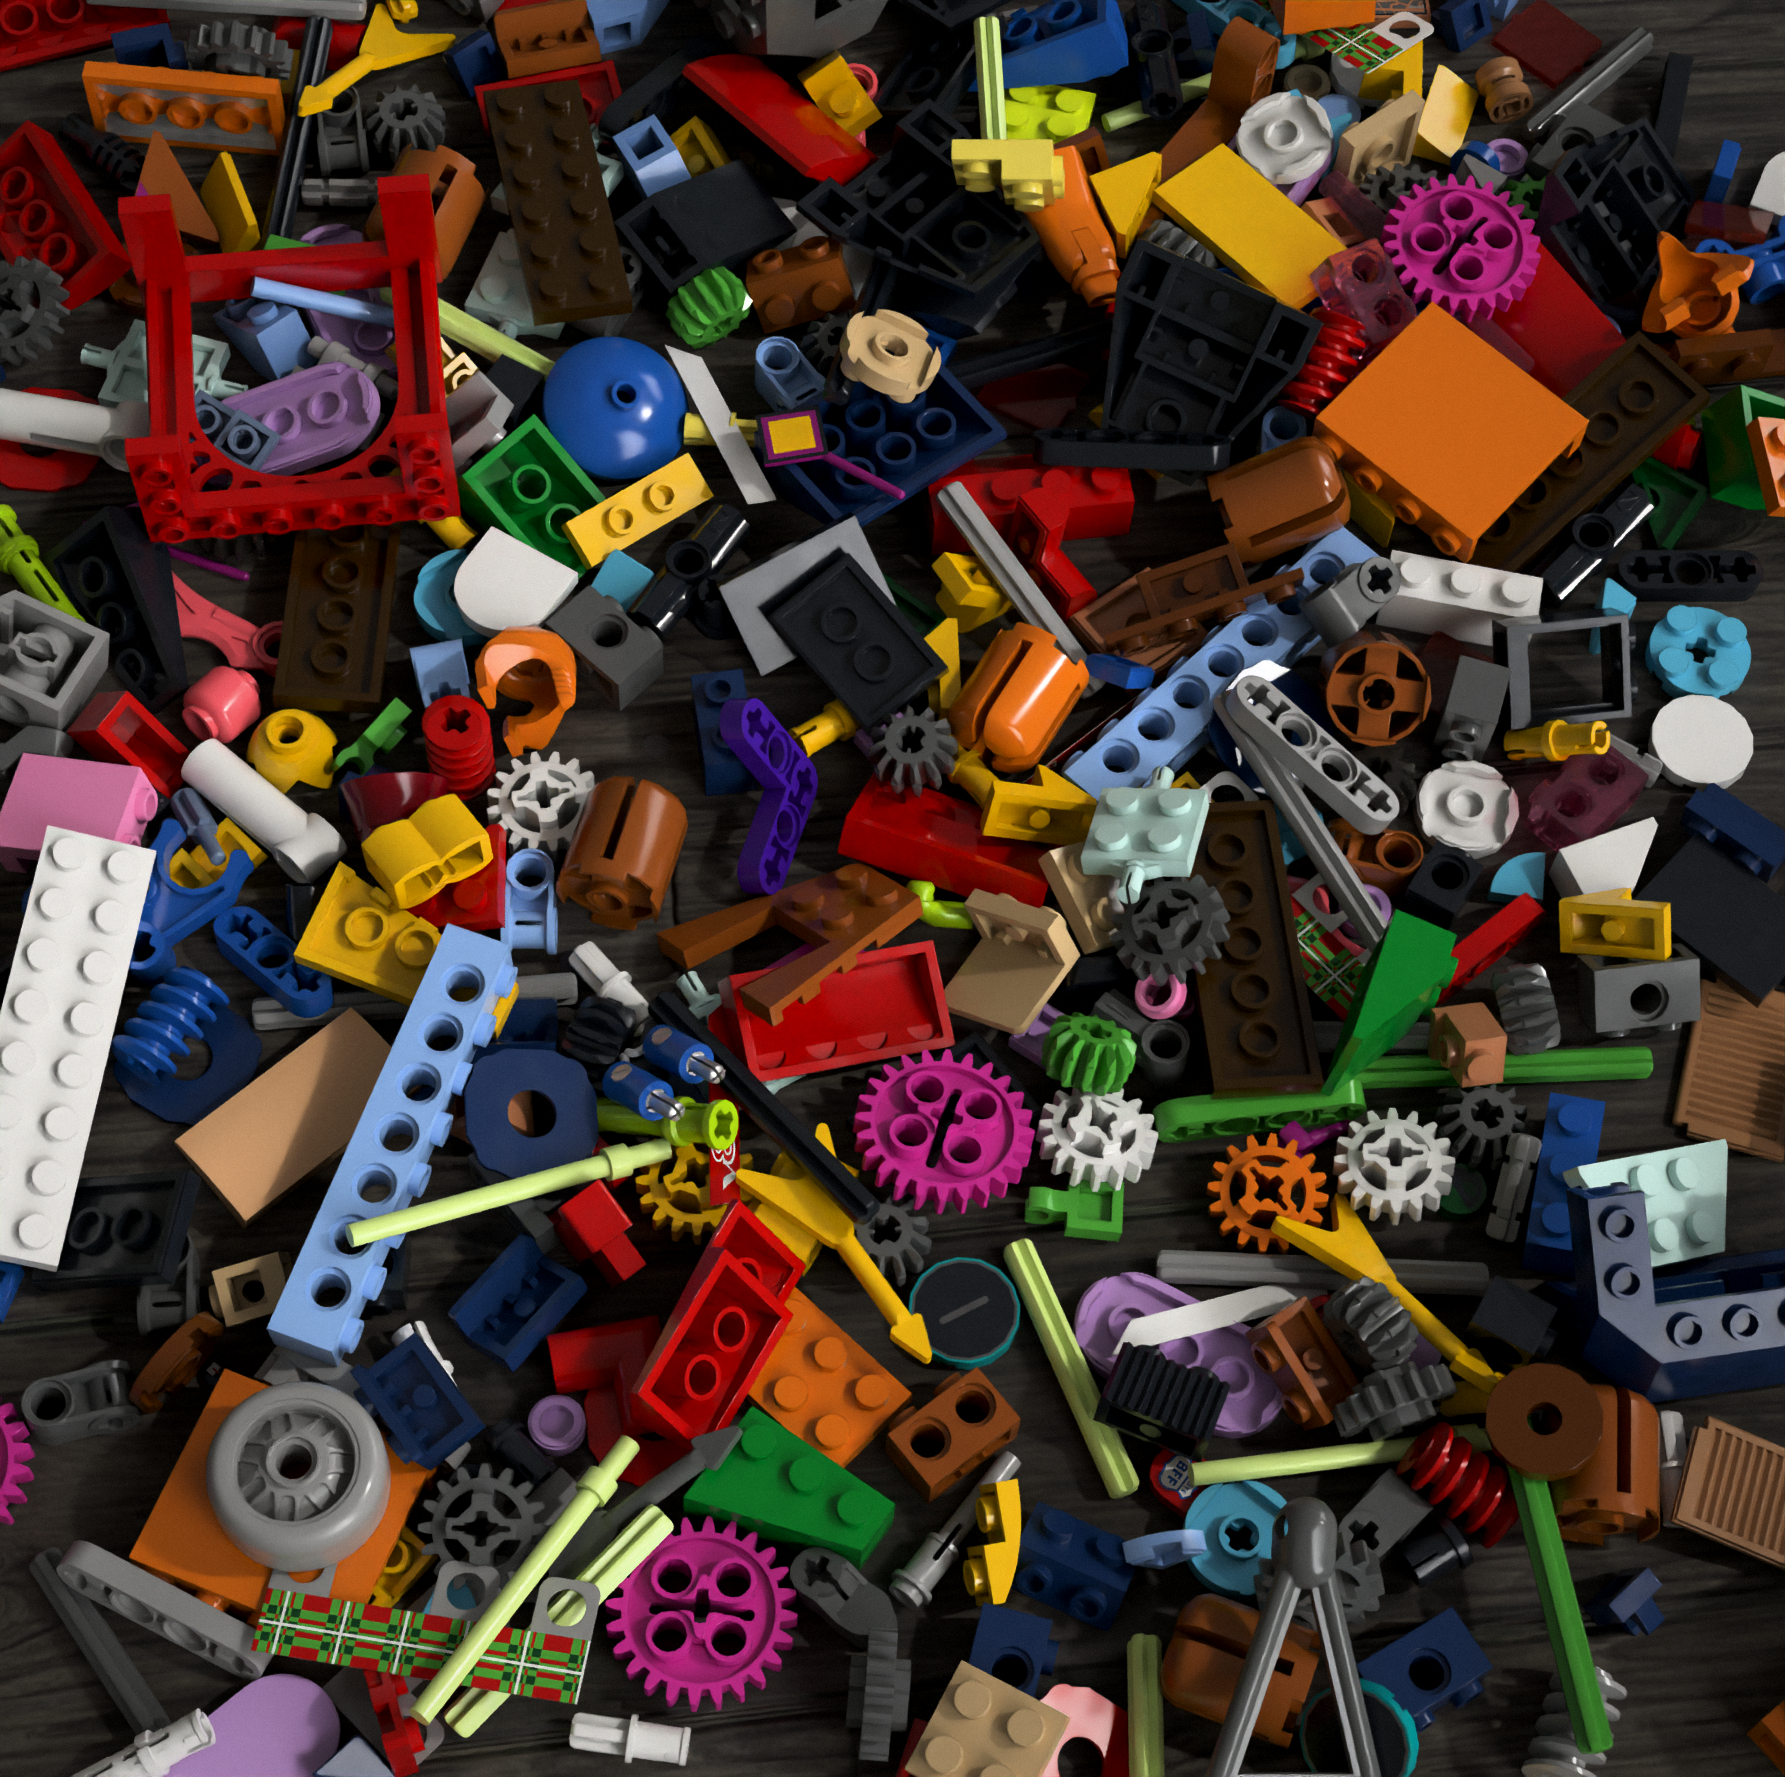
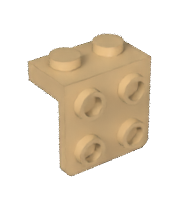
M975 888L965 901L964 906L982 939L944 989L948 1012L1014 1035H1019L1029 1028L1078 960L1080 953L1066 929V921L1055 910L1046 906L1036 908L1020 903L1005 893L995 895Z

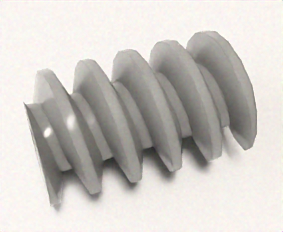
M1594 1665L1608 1721H1617L1621 1713L1606 1701L1607 1698L1615 1700L1625 1699L1627 1690L1615 1682L1609 1673ZM1555 1672L1549 1682L1553 1693L1547 1694L1542 1703L1546 1715L1540 1716L1535 1724L1539 1737L1533 1738L1528 1746V1752L1532 1759L1525 1760L1521 1771L1525 1777H1597L1585 1769L1586 1764L1603 1765L1607 1757L1604 1753L1581 1754L1578 1751L1559 1674Z

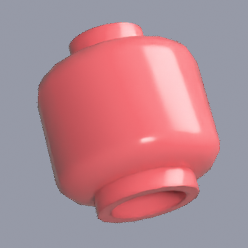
M227 666L214 667L184 694V710L182 714L185 724L202 741L213 738L219 740L222 744L232 742L255 723L261 715L262 703L259 698L260 687L257 681L244 670L236 671Z

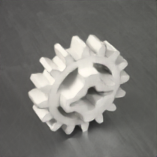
M537 751L531 752V764L524 766L519 760L514 758L511 760V775L499 771L495 775L497 788L488 789L487 792L488 804L490 806L487 808L489 825L500 824L506 831V841L509 840L511 855L522 849H539L544 853H548L553 863H556L559 859V850L566 849L568 851L588 792L595 786L594 774L591 771L580 774L579 760L576 758L569 761L566 765L560 764L559 752L554 751L549 761L541 762Z
M1073 1088L1072 1094L1069 1096L1058 1090L1055 1092L1053 1104L1045 1103L1036 1133V1141L1042 1143L1039 1156L1041 1159H1054L1051 1173L1054 1175L1061 1174L1064 1171L1071 1174L1069 1185L1073 1187L1084 1179L1089 1181L1092 1192H1098L1101 1182H1108L1114 1191L1120 1190L1123 1177L1136 1183L1139 1181L1141 1170H1149L1158 1139V1132L1151 1130L1154 1122L1153 1114L1139 1115L1142 1101L1139 1098L1128 1103L1122 1099L1123 1088H1121L1120 1092L1106 1093L1105 1096H1098L1093 1092L1086 1091L1081 1094L1075 1088ZM1127 1145H1132V1146L1126 1151Z
M1389 1108L1387 1119L1380 1120L1377 1114L1369 1111L1367 1112L1365 1127L1355 1121L1349 1123L1348 1136L1339 1137L1337 1140V1156H1334L1333 1174L1338 1175L1337 1191L1339 1194L1352 1192L1350 1208L1352 1210L1367 1205L1370 1207L1369 1220L1375 1221L1381 1212L1389 1213L1392 1225H1398L1401 1213L1408 1212L1409 1216L1417 1222L1421 1220L1423 1205L1435 1212L1439 1209L1441 1195H1449L1451 1190V1176L1454 1173L1455 1158L1449 1156L1451 1143L1449 1138L1435 1140L1438 1125L1434 1121L1422 1128L1417 1125L1418 1112L1412 1111L1406 1120L1398 1119L1396 1108Z

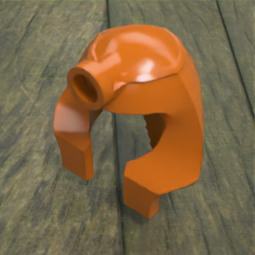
M1660 231L1657 235L1660 270L1644 310L1642 330L1651 333L1672 332L1682 339L1735 333L1732 325L1739 311L1738 287L1751 277L1754 260L1748 256L1737 254L1690 252L1670 233Z
M509 626L486 643L479 657L475 659L477 690L487 709L495 708L496 689L512 699L534 704L531 712L527 715L517 717L508 715L503 722V739L513 758L523 755V748L536 750L545 748L553 737L565 711L573 706L576 699L577 667L571 647L558 634L535 626Z

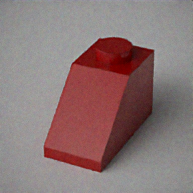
M127 690L97 693L67 730V733L97 762L141 767L153 788L169 799L184 782L181 777V770L191 752Z

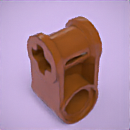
M1335 818L1327 823V830L1340 850L1347 851V854L1344 856L1362 884L1376 886L1389 897L1405 895L1423 860V847L1413 834L1405 831L1385 829L1379 834L1369 835L1354 828L1344 818ZM1346 834H1350L1351 838L1345 837ZM1397 860L1405 864L1406 867L1396 868L1388 864L1387 861Z

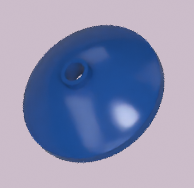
M597 337L573 346L552 367L542 392L541 408L545 427L582 471L595 478L612 482H630L643 479L667 465L675 457L684 442L686 412L690 413L685 388L673 367L660 354L637 341L621 337ZM624 391L629 394L631 403L621 402L617 397V392Z

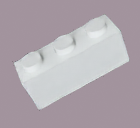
M1392 550L1389 560L1398 568L1401 585L1396 596L1377 611L1376 624L1493 646L1492 620L1539 615L1544 578ZM1528 634V645L1533 634Z

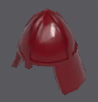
M392 772L364 776L341 784V790L354 825L353 835L358 840L362 855L361 844L375 829L382 825L409 819L424 802L444 796L449 781L443 776L432 773Z

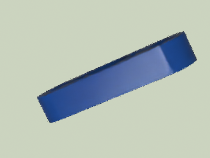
M236 906L228 908L216 917L213 929L218 951L289 1012L298 1017L312 1018L322 1015L331 1008L334 1002L331 976L296 963L293 954L298 945L259 912L250 907ZM248 932L252 943L250 946L248 938L244 936V934H247ZM271 955H282L288 958L283 965L276 968H266L260 965L264 958ZM297 977H298V980H299V984H300L303 988H305V989H303V990H301V991L298 990V985H297V980H296Z

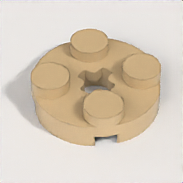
M877 309L874 316L862 317L864 311L855 314L850 319L840 340V352L843 357L840 368L843 374L850 380L863 382L874 390L888 394L896 402H912L916 394L924 392L929 388L941 365V354L938 347H936L933 353L931 347L926 342L929 333L913 319L895 311ZM885 349L892 351L894 356L887 353Z

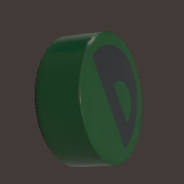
M1455 1163L1454 1173L1451 1176L1449 1195H1441L1440 1206L1436 1212L1448 1220L1465 1221L1471 1219L1480 1211L1487 1196V1186L1483 1176L1475 1168H1471L1467 1164Z

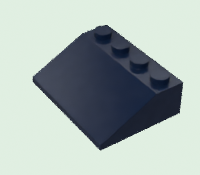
M892 351L887 352L894 356V353ZM942 363L929 388L924 392L916 394L913 401L909 403L896 402L888 394L874 390L863 382H856L848 403L843 406H838L835 402L827 403L823 399V391L793 408L798 409L819 405L828 451L902 489L905 492V497L902 500L879 490L822 459L765 468L758 430L754 432L755 459L766 480L785 501L824 525L851 512L856 516L860 527L865 526L1007 438V431Z

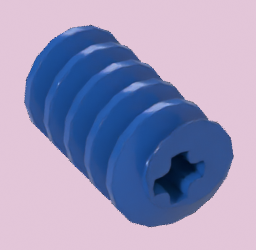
M187 966L168 968L163 976L165 984L154 986L150 992L152 1001H143L137 1009L138 1018H129L123 1027L125 1035H116L110 1045L116 1059L139 1078L158 1087L161 1085L160 1079L155 1074L158 1070L170 1075H174L178 1070L168 1056L173 1053L187 1058L191 1053L182 1038L186 1036L196 1041H200L203 1038L204 1034L195 1021L199 1019L206 1023L214 1024L217 1020L215 1013L208 1006L209 1003L212 1002L225 1008L230 1003L228 996L210 978L198 970Z

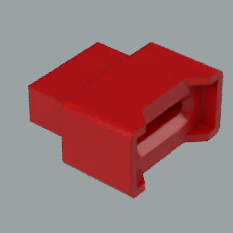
M600 1178L547 1217L553 1223L555 1233L578 1264L589 1257L611 1288L622 1283L646 1265V1262L624 1234V1231L632 1226L633 1223Z

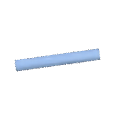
M254 276L251 282L250 296L394 328L393 307Z

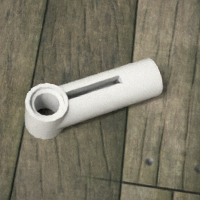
M0 388V439L99 456L115 469L130 472L125 458V439L149 437L148 405L138 401H125L119 403L116 408Z
M211 738L202 742L189 754L181 770L183 780L271 852L279 866L297 883H314L347 852L346 843L331 824L318 814H307L219 740Z

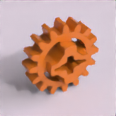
M1270 1133L1266 1146H1259L1254 1136L1250 1135L1246 1139V1151L1241 1152L1233 1145L1227 1147L1226 1156L1230 1162L1229 1165L1217 1161L1213 1165L1212 1173L1221 1181L1209 1182L1207 1185L1206 1194L1219 1198L1218 1201L1209 1206L1208 1213L1210 1217L1223 1216L1225 1218L1220 1225L1219 1234L1223 1237L1235 1231L1239 1235L1236 1248L1241 1251L1247 1246L1249 1241L1257 1243V1252L1259 1254H1266L1269 1244H1276L1281 1254H1288V1241L1273 1233L1271 1229L1253 1226L1252 1224L1255 1222L1273 1224L1277 1216H1282L1319 1228L1322 1223L1323 1217L1313 1208L1327 1206L1329 1195L1315 1190L1325 1184L1326 1175L1323 1172L1311 1174L1310 1169L1316 1157L1313 1153L1305 1155L1301 1159L1296 1156L1298 1141L1294 1139L1284 1149L1277 1147L1276 1134ZM1271 1161L1279 1163L1282 1166H1262L1259 1162ZM1236 1176L1239 1180L1238 1184L1244 1190V1196L1233 1207L1230 1198V1186ZM1301 1183L1304 1191V1206L1301 1212L1298 1213L1296 1211L1297 1206L1290 1198L1291 1193ZM1259 1186L1266 1192L1273 1188L1278 1190L1275 1204L1269 1198L1261 1202L1256 1199Z

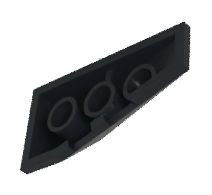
M105 506L42 557L48 572L59 584L61 590L79 615L85 619L86 623L110 634L109 654L115 661V672L135 698L151 714H157L189 689L170 554L165 542L151 543L140 507Z

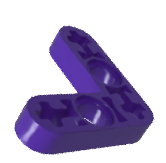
M757 698L729 699L724 703L719 717L721 736L764 787V792L739 857L737 877L739 885L745 893L772 895L781 890L816 796L818 777L811 760L762 701Z

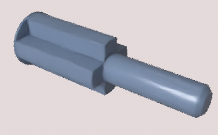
M193 788L178 790L170 799V808L186 832V835L191 836L195 844H201L213 865L219 866L226 861V855L214 836L218 830L217 824L204 804L199 792Z

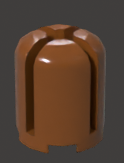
M410 143L400 151L389 177L429 174L442 278L445 279L452 271L469 233L487 200L489 187L484 192L481 183L473 175L476 165L460 153L442 145H437L434 152L422 149L410 150L413 144ZM379 197L362 229V242L386 240Z
M1314 436L1297 438L1207 476L1212 501L1220 498L1223 500L1219 504V508L1227 528L1224 530V533L1229 543L1234 542L1241 564L1245 563L1246 568L1338 531L1349 521L1351 499L1339 465L1335 462L1334 455L1329 446Z
M1360 630L1342 643L1329 648L1322 656L1318 669L1326 681H1317L1318 696L1336 727L1344 732L1352 741L1372 747L1394 745L1397 743V740L1410 734L1420 722L1425 720L1432 700L1430 678L1426 674L1420 660L1394 635L1380 631L1376 641L1368 630ZM1382 679L1380 682L1383 685H1378L1374 690L1370 691V698L1366 693L1363 694L1366 686L1370 687L1373 685V680Z
M612 776L598 782L588 792L556 882L555 892L564 905L569 896L578 905L592 911L593 913L590 918L592 923L612 929L634 931L638 921L649 920L653 917L655 923L658 920L687 833L688 820L686 810L680 799L663 786L642 779L633 798L632 795L636 787L634 777Z
M1589 1384L1595 1390L1604 1412L1602 1441L1596 1453L1586 1463V1466L1575 1475L1555 1481H1547L1561 1539L1579 1544L1604 1546V1535L1637 1532V1543L1654 1538L1660 1531L1659 1416L1654 1405L1639 1393L1624 1387H1619L1615 1390L1611 1385ZM1545 1409L1542 1414V1435H1550L1560 1428L1561 1422L1555 1413Z
M1213 1593L1197 1595L1185 1605L1179 1614L1172 1640L1169 1642L1160 1671V1684L1164 1697L1173 1707L1223 1725L1261 1611ZM1292 1622L1289 1623L1251 1736L1288 1749L1293 1734L1282 1731V1728L1294 1729L1297 1716L1300 1714L1321 1654L1309 1649L1311 1647L1320 1651L1321 1644L1318 1632Z

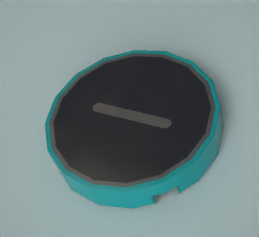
M956 1257L936 1263L919 1277L910 1293L909 1312L911 1315L919 1313L923 1317L932 1350V1360L939 1364L942 1361L947 1365L956 1366L955 1369L971 1370L975 1367H982L993 1363L1008 1351L1019 1327L1020 1302L1014 1285L1000 1269L981 1259Z
M1361 1678L1359 1680L1381 1776L1409 1777L1416 1766L1419 1749L1415 1722L1408 1710H1402L1400 1705L1392 1699L1395 1695L1387 1688ZM1329 1686L1314 1696L1303 1713L1299 1733L1303 1757L1312 1772L1350 1773L1333 1696Z

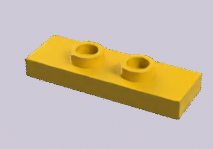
M686 453L563 524L561 528L586 570L606 560L614 549L623 550L712 498L714 495L690 454Z

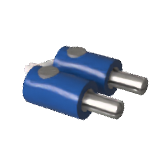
M663 1024L652 1028L645 1036L640 1047L636 1049L626 1048L624 1053L619 1055L620 1062H616L605 1072L602 1080V1089L610 1100L646 1120L655 1121L666 1117L675 1122L680 1120L679 1116L683 1117L685 1108L682 1103L674 1099L672 1087L662 1079L630 1063L629 1057L633 1058L644 1054L645 1059L651 1064L691 1084L699 1083L704 1079L713 1084H718L720 1079H724L725 1069L714 1062L713 1052L707 1045L671 1026Z

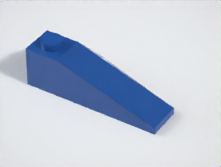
M1050 0L1030 13H1027L1025 8L1022 7L1010 15L1012 21L1007 24L1009 30L1001 40L1004 89L1086 82L1099 76H1110L1119 69L1128 66V37L1117 0ZM977 78L967 92L978 91Z

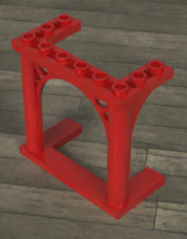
M429 174L377 177L378 197L386 239L384 241L185 256L170 194L118 198V215L143 307H145L149 437L125 439V458L151 543L165 542L177 544L187 539L210 537L232 539L239 535L257 533L281 535L292 530L315 528L336 530L343 526L362 524L386 526L397 521L420 519L440 521L446 517L461 516L460 497L446 407L437 283H443ZM254 276L322 292L392 287L398 397L393 415L387 427L369 448L354 459L341 466L315 474L302 476L266 474L246 468L229 459L209 441L196 415L191 303L257 298L250 296V287ZM190 438H193L195 441L190 443ZM395 441L397 444V449L390 447V445ZM197 456L206 457L210 462L198 468L194 458ZM376 461H388L395 464L401 470L402 475L374 477L369 468ZM227 474L233 478L232 484L227 490L201 492L204 484L213 476Z

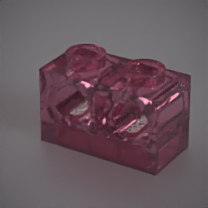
M1377 237L1328 256L1309 275L1326 309L1350 317L1366 328L1356 332V335L1366 343L1365 349L1349 348L1348 350L1349 355L1356 361L1384 350L1417 317L1415 304L1405 294L1394 272L1393 262L1390 256L1383 251ZM1353 272L1357 273L1362 281L1358 280ZM1375 315L1379 316L1385 325L1381 324Z
M1611 744L1604 754L1570 755L1560 769L1563 773L1554 782L1548 778L1542 781L1528 798L1527 803L1532 807L1524 826L1558 853L1559 849L1604 834L1638 801L1649 775ZM1591 778H1598L1604 781L1607 785L1598 784L1594 782ZM1558 810L1568 811L1574 817H1566L1559 813Z

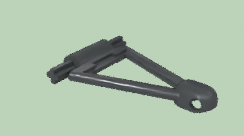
M1307 1496L1293 1499L1280 1509L1275 1518L1272 1528L1271 1559L1275 1574L1205 1777H1382L1335 1574L1337 1521L1329 1506L1319 1499ZM1287 1518L1288 1532L1285 1536L1284 1523L1285 1519ZM1301 1589H1308L1350 1773L1239 1772Z

